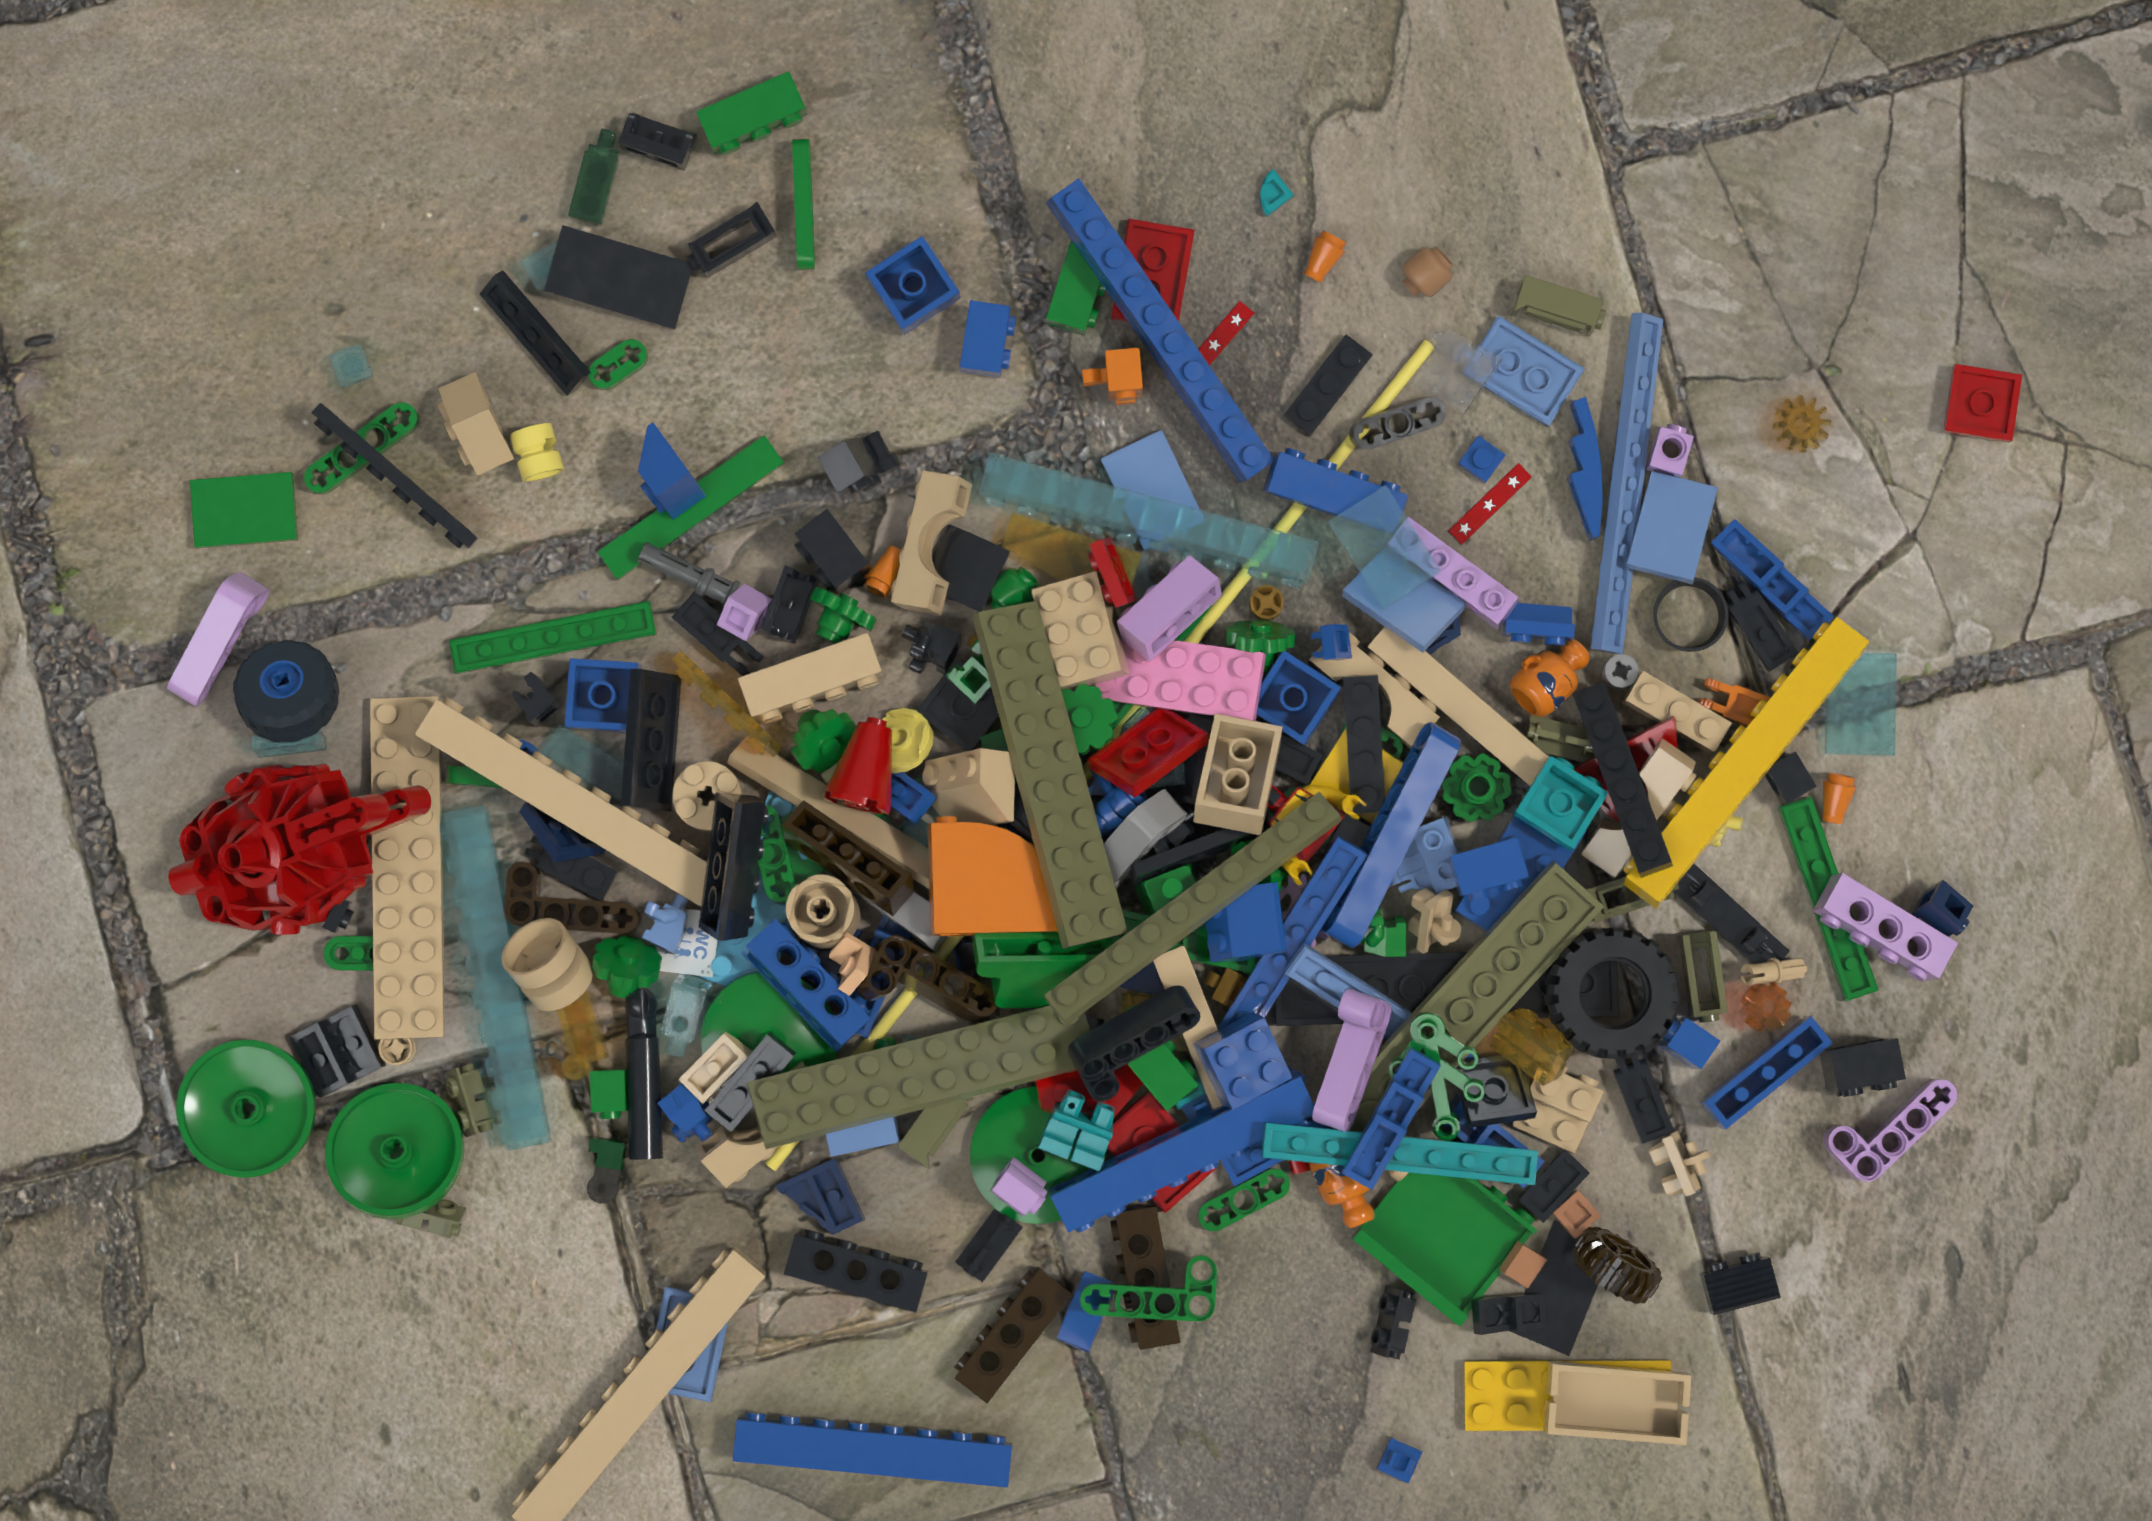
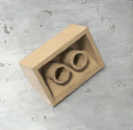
M979 748L925 761L922 775L924 788L937 798L932 806L940 817L954 816L957 817V822L983 823L988 825H998L1014 821L1015 772L1009 752Z

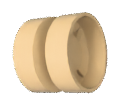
M553 918L538 919L526 924L513 934L502 952L501 960L504 969L515 983L520 986L522 992L533 1006L542 1011H555L570 1005L586 991L593 978L592 962L579 945L575 943V940L564 925Z

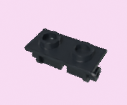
M994 1208L955 1263L983 1283L1023 1226Z
M1385 1285L1384 1293L1379 1299L1377 1325L1371 1334V1353L1400 1360L1401 1353H1405L1409 1330L1400 1328L1399 1322L1411 1323L1417 1301L1413 1299L1415 1292Z

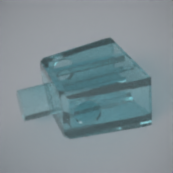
M680 974L674 980L660 1030L661 1034L668 1036L664 1050L665 1053L676 1057H684L688 1042H694L699 1036L714 985L713 981L688 974ZM679 1016L686 1018L688 1024L682 1023L679 1020Z

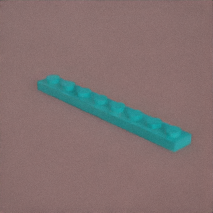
M1264 1122L1261 1157L1345 1166L1362 1132H1343L1335 1129ZM1403 1137L1384 1170L1535 1185L1538 1151Z

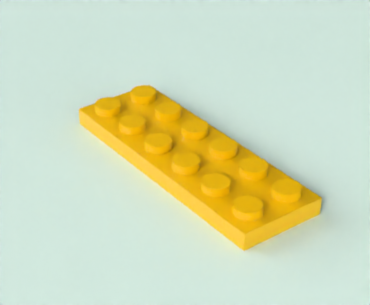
M1671 1360L1463 1361L1464 1430L1544 1431L1545 1399L1553 1398V1396L1546 1392L1548 1361L1671 1371Z

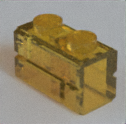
M1521 1007L1502 1017L1497 1028L1498 1032L1495 1033L1490 1044L1491 1048L1543 1086L1562 1075L1567 1064L1566 1061L1574 1049L1573 1045L1564 1040L1565 1036L1557 1029L1548 1028L1538 1021V1016L1533 1011L1522 1009Z

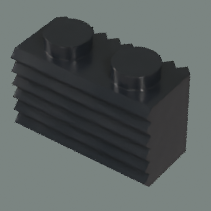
M1760 1252L1740 1256L1741 1263L1728 1266L1727 1261H1720L1707 1265L1708 1271L1700 1273L1710 1314L1717 1315L1781 1298L1771 1259L1766 1256L1761 1257Z

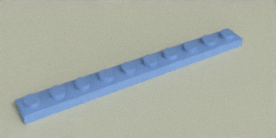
M1643 312L1632 313L1629 328L1623 389L1620 398L1619 422L1616 431L1615 455L1608 497V512L1604 530L1602 561L1600 563L1599 586L1592 630L1591 649L1610 654H1623L1633 569L1626 568L1640 516L1663 319Z

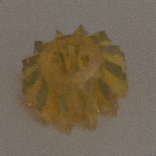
M1798 395L1795 404L1787 399L1783 402L1785 410L1777 409L1774 415L1782 421L1773 423L1772 429L1783 431V433L1776 437V441L1779 443L1787 438L1789 440L1786 445L1787 451L1793 450L1796 443H1798L1800 454H1804L1807 452L1808 445L1816 450L1820 447L1818 439L1826 440L1829 434L1822 428L1830 426L1831 420L1820 418L1827 411V408L1823 406L1816 411L1814 409L1817 403L1816 398H1811L1807 405H1805L1803 395ZM1800 417L1802 422L1809 425L1803 432H1801L1800 426L1794 425V422Z

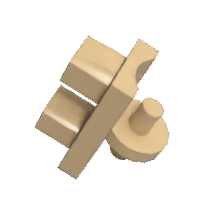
M1424 888L1412 897L1411 906L1417 909L1419 913L1414 915L1409 921L1408 931L1418 937L1416 949L1423 954L1428 952L1430 945L1435 942H1440L1441 945L1445 946L1450 942L1458 940L1460 937L1461 925L1450 915L1453 894L1447 889L1436 895L1428 888Z
M1672 1132L1662 1139L1663 1141L1650 1148L1649 1153L1656 1166L1669 1161L1672 1162L1676 1173L1661 1179L1666 1195L1671 1196L1684 1193L1686 1197L1696 1193L1701 1188L1697 1176L1707 1173L1702 1160L1711 1157L1708 1149L1699 1152L1694 1140L1686 1143L1684 1146L1679 1132Z

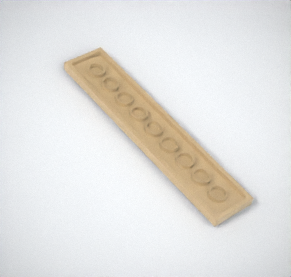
M438 696L370 698L371 794H384L394 789L420 785L428 790L432 801L431 808L425 815L372 835L375 1040L445 1038L441 750L415 735L435 700H440ZM406 803L400 806L390 807L389 810L403 808V806H405Z

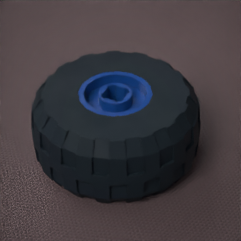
M283 640L264 645L262 648L252 652L240 665L233 682L234 700L242 720L255 735L271 742L292 743L313 736L329 723L339 703V686L333 667L319 649L317 650L311 644L305 642Z

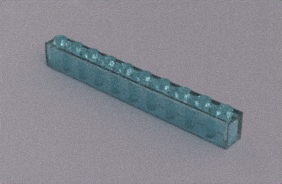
M989 453L979 489L980 496L985 498L984 503L991 506L1004 508L1005 503L1017 506V512L1024 515L1037 517L1038 512L1050 515V521L1070 526L1071 521L1083 524V530L1102 535L1104 530L1117 534L1116 539L1135 544L1136 539L1150 542L1149 548L1156 551L1168 553L1169 548L1182 551L1181 556L1184 558L1190 555L1198 562H1201L1202 557L1215 560V566L1234 571L1235 566L1248 569V575L1259 579L1267 580L1268 575L1281 578V584L1300 589L1301 584L1308 586L1319 548L1318 541L994 453Z
M482 805L443 813L444 821L440 822L439 826L443 842H449L451 855L446 856V864L449 875H455L457 888L452 889L453 900L456 909L461 908L464 922L459 923V931L462 942H468L470 952L469 956H465L468 975L474 976L477 988L472 990L473 1004L475 1010L481 1009L483 1023L478 1024L481 1043H487L489 1057H485L486 1072L488 1077H494L496 1090L491 1091V1098L494 1110H500L502 1124L497 1125L501 1145H507L508 1151L552 1142L524 993L504 969L501 960L503 949L513 935L510 922H508L504 913L505 894L488 807Z

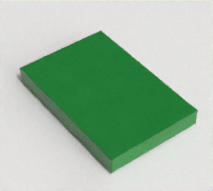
M292 472L190 480L194 548L298 541L294 474Z

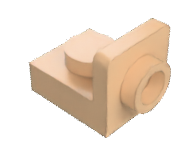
M849 933L845 934L833 947L829 958L841 965L839 973L842 975L838 989L850 996L868 975L875 949Z

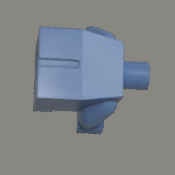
M676 894L672 904L668 905L665 903L662 909L659 908L658 904L648 901L645 913L650 919L655 920V923L651 930H645L642 937L643 940L675 955L685 934L688 915L683 910L688 899Z

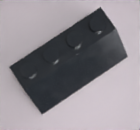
M716 792L698 926L716 940L726 941L747 937L748 929L754 923L755 913L754 908L751 906L753 894L757 893L759 887V876L756 873L757 862L761 860L764 850L761 832L762 826H765L768 820V808L765 806L766 801L757 796Z

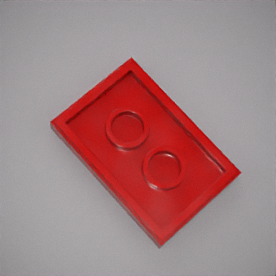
M1128 218L1124 244L1179 321L1195 230ZM1113 302L1111 320L1128 322Z
M1156 708L1087 759L1088 768L1135 798L1208 744L1209 736L1207 732L1173 711Z
M1148 1090L1113 1121V1136L1107 1148L1114 1156H1117L1180 1125ZM1215 1167L1204 1173L1198 1170L1188 1175V1180L1179 1186L1170 1188L1167 1185L1156 1190L1157 1195L1152 1199L1166 1213L1217 1168Z

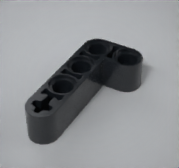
M1180 985L1172 986L1076 1038L1068 1047V1055L1091 1097L1098 1102L1107 1101L1113 1098L1120 1088L1119 1081L1113 1071L1192 1029L1200 1020V1012L1185 987Z

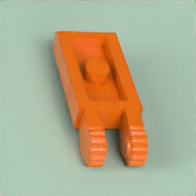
M1706 678L1704 686L1709 690L1728 694L1725 706L1707 698H1699L1697 703L1717 714H1721V717L1748 727L1754 719L1750 716L1753 709L1762 699L1768 702L1771 697L1735 684L1730 686L1714 679Z

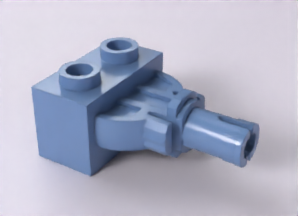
M1447 817L1419 827L1390 886L1410 880L1409 883L1398 887L1400 893L1411 889L1421 891L1424 888H1428L1430 891L1435 890L1436 894L1445 889L1448 890L1456 887L1448 857L1459 854L1461 851Z

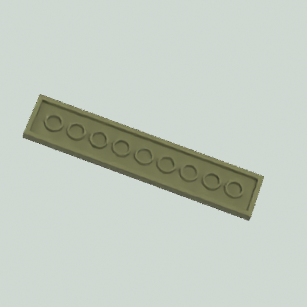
M1037 601L977 612L972 615L1062 948L1065 949L1128 933Z
M1552 860L1379 1048L1356 1117L1349 1131L1363 1132L1392 1079L1389 1073L1390 1062L1392 1059L1400 1056L1412 1039L1410 1027L1417 1015L1425 1012L1438 1015L1444 1022L1445 1033L1463 1045L1475 1048L1552 965L1561 952L1599 914L1604 906ZM1425 1026L1421 1029L1424 1035L1434 1033V1029L1430 1026ZM1438 1046L1440 1058L1457 1068L1459 1066L1458 1057ZM1424 1047L1420 1051L1423 1054H1425ZM1470 1053L1464 1054L1461 1057L1462 1060H1464ZM1396 1064L1393 1067L1395 1072L1400 1064ZM1431 1084L1426 1090L1419 1108L1433 1094Z
M1046 1006L747 1082V1088L766 1150L1074 1071L1076 1068L1068 1055V1047L1073 1040L1089 1032L1090 1027L1085 1012L1065 1025L1052 1007Z

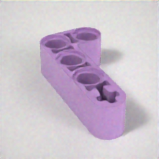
M242 572L226 578L207 608L168 683L167 690L195 707L201 705L210 692L248 618L254 616L261 609L269 595L270 589Z
M1347 989L1344 992L1338 1009V1017L1344 1023L1313 1109L1312 1117L1314 1122L1343 1132L1350 1130L1390 1019L1391 1006L1384 1000L1352 989Z
M1929 1080L1865 1141L1851 1127L1835 1125L1824 1133L1823 1145L1827 1152L1854 1179L1866 1182L1874 1181L1955 1104L1957 1090L1947 1080ZM1934 1088L1944 1089L1941 1094L1944 1101H1933L1928 1107L1920 1103V1100L1929 1103L1935 1097ZM1912 1109H1917L1922 1117L1921 1123L1916 1128L1910 1127L1906 1120L1908 1112ZM1843 1131L1847 1134L1849 1142L1845 1149L1839 1151L1833 1144V1138L1836 1133ZM1891 1132L1897 1138V1145L1894 1150L1887 1152L1882 1146V1138L1885 1134ZM1864 1156L1869 1157L1873 1165L1871 1172L1867 1175H1861L1857 1169L1859 1159Z

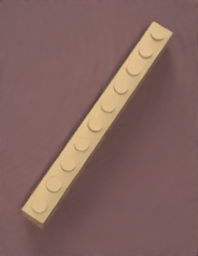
M448 697L443 702L438 699L435 700L417 729L416 736L701 907L707 862L697 856L700 849L683 839L678 845L668 839L671 832L655 822L648 827L638 821L641 814L626 806H622L621 809L609 803L612 796L595 786L591 792L580 786L582 778L567 769H564L562 774L552 769L550 765L553 761L536 750L532 756L520 749L523 745L521 741L507 733L502 738L490 731L494 725L478 715H475L473 720L461 714L464 707Z
M736 1246L730 1252L723 1249L711 1264L716 1269L707 1279L702 1275L689 1290L693 1296L686 1305L679 1302L667 1316L671 1323L663 1332L658 1328L645 1343L649 1348L641 1358L635 1355L623 1369V1372L627 1375L620 1384L617 1385L613 1381L600 1398L605 1402L597 1411L591 1408L578 1424L582 1429L575 1438L568 1435L556 1450L560 1456L551 1465L546 1461L534 1476L538 1480L535 1486L530 1491L524 1488L515 1498L512 1505L516 1508L511 1517L516 1521H562L764 1279L766 1271Z

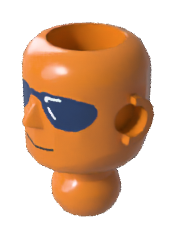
M1573 639L1566 641L1565 646L1560 647L1558 654L1544 650L1530 655L1522 661V667L1511 677L1510 691L1517 703L1531 715L1537 717L1548 716L1575 692L1578 685L1575 671L1581 670L1588 665L1590 655L1580 642Z
M1309 1162L1312 1177L1318 1188L1317 1193H1320L1321 1198L1326 1204L1331 1206L1341 1205L1343 1209L1342 1219L1348 1228L1359 1226L1374 1219V1209L1366 1202L1363 1195L1371 1189L1342 1174L1344 1166Z

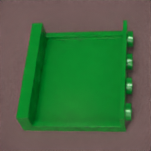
M1409 1172L1401 1181L1394 1183L1374 1208V1219L1361 1224L1351 1239L1451 1321L1461 1327L1469 1317L1467 1314L1472 1309L1471 1300L1480 1299L1501 1273L1499 1268L1516 1242L1519 1241L1524 1244L1532 1234L1538 1231L1531 1225L1535 1219L1520 1207L1513 1211L1505 1204L1508 1199L1507 1196L1493 1185L1489 1190L1478 1182L1479 1179Z

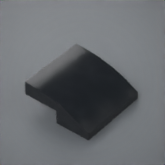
M949 524L932 559L937 573L949 582L946 598L977 612L983 611L990 592L1009 557L1010 551Z
M357 1004L290 1036L319 1098L387 1066L380 1057L379 1049Z

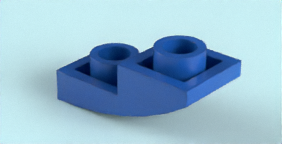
M1085 1271L1066 1313L1057 1340L1089 1353L1100 1330L1104 1316L1090 1315L1083 1310L1080 1304L1081 1291L1090 1283H1116ZM1095 1289L1092 1291V1295L1085 1297V1301L1091 1302L1092 1308H1098L1100 1302H1110L1116 1290H1109L1110 1297H1102L1099 1294V1290Z

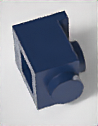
M1941 880L1922 893L1911 915L1916 918L1920 917L1928 925L1948 937L1952 934L1958 936L1966 929L1970 922L1967 917L1973 905L1947 882Z

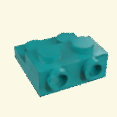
M1550 756L1544 762L1513 815L1571 852L1599 810L1608 792L1602 789L1603 785L1591 776L1583 777L1574 771V766L1567 760L1560 757L1555 759Z

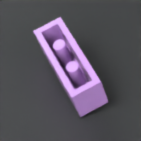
M1190 555L1181 563H1176L1163 580L1157 585L1155 584L1148 588L1140 601L1133 607H1128L1123 611L1117 621L1121 639L1151 662L1222 596L1219 578Z

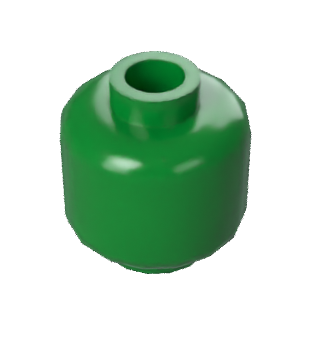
M1023 567L1018 569L1007 568L998 577L990 592L993 599L990 604L993 609L1033 602L1031 590L1038 588L1040 584Z

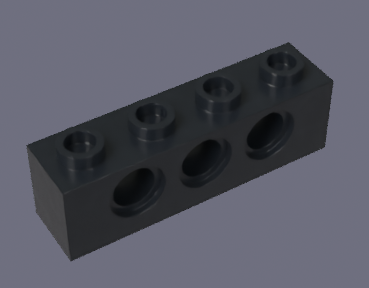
M804 1229L803 1234H795L784 1275L917 1312L929 1272L922 1269V1262L905 1257L902 1263L889 1260L890 1253L870 1248V1252L865 1253L856 1250V1243L839 1238L836 1244L823 1240L824 1234L809 1229ZM827 1250L833 1255L834 1263L831 1268L821 1269L816 1265L815 1255L818 1251ZM852 1260H861L865 1263L867 1273L863 1278L855 1279L848 1273V1265ZM887 1269L895 1270L900 1276L899 1285L895 1288L885 1287L881 1282L883 1271Z

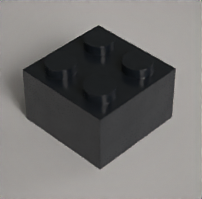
M828 509L794 533L798 539L794 546L808 565L813 561L816 563L819 569L815 573L828 591L835 588L840 595V593L865 576L871 569L868 561Z
M1884 1038L1829 1048L1820 1053L1826 1091H1835L1837 1097L1864 1094L1863 1087L1870 1086L1871 1090L1877 1091L1897 1088V1081L1906 1079L1898 1038Z

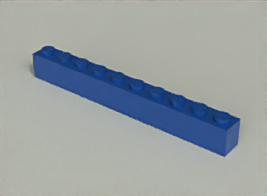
M1078 178L1052 196L1046 202V205L1238 481L1241 483L1248 480L1275 461L1081 180Z

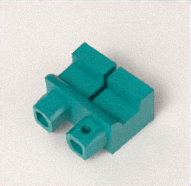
M1068 1090L1060 1104L1055 1102L1039 1137L1038 1148L1068 1159L1071 1152V1161L1100 1171L1109 1141L1113 1136L1112 1123L1115 1107L1103 1102H1097L1092 1116L1080 1112L1085 1096Z

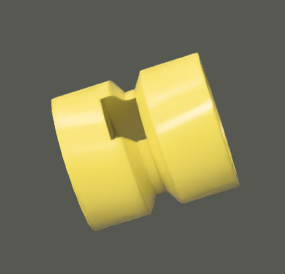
M551 423L529 426L509 435L514 453L521 457L517 465L523 482L544 479L565 470L560 452L553 448L557 440Z

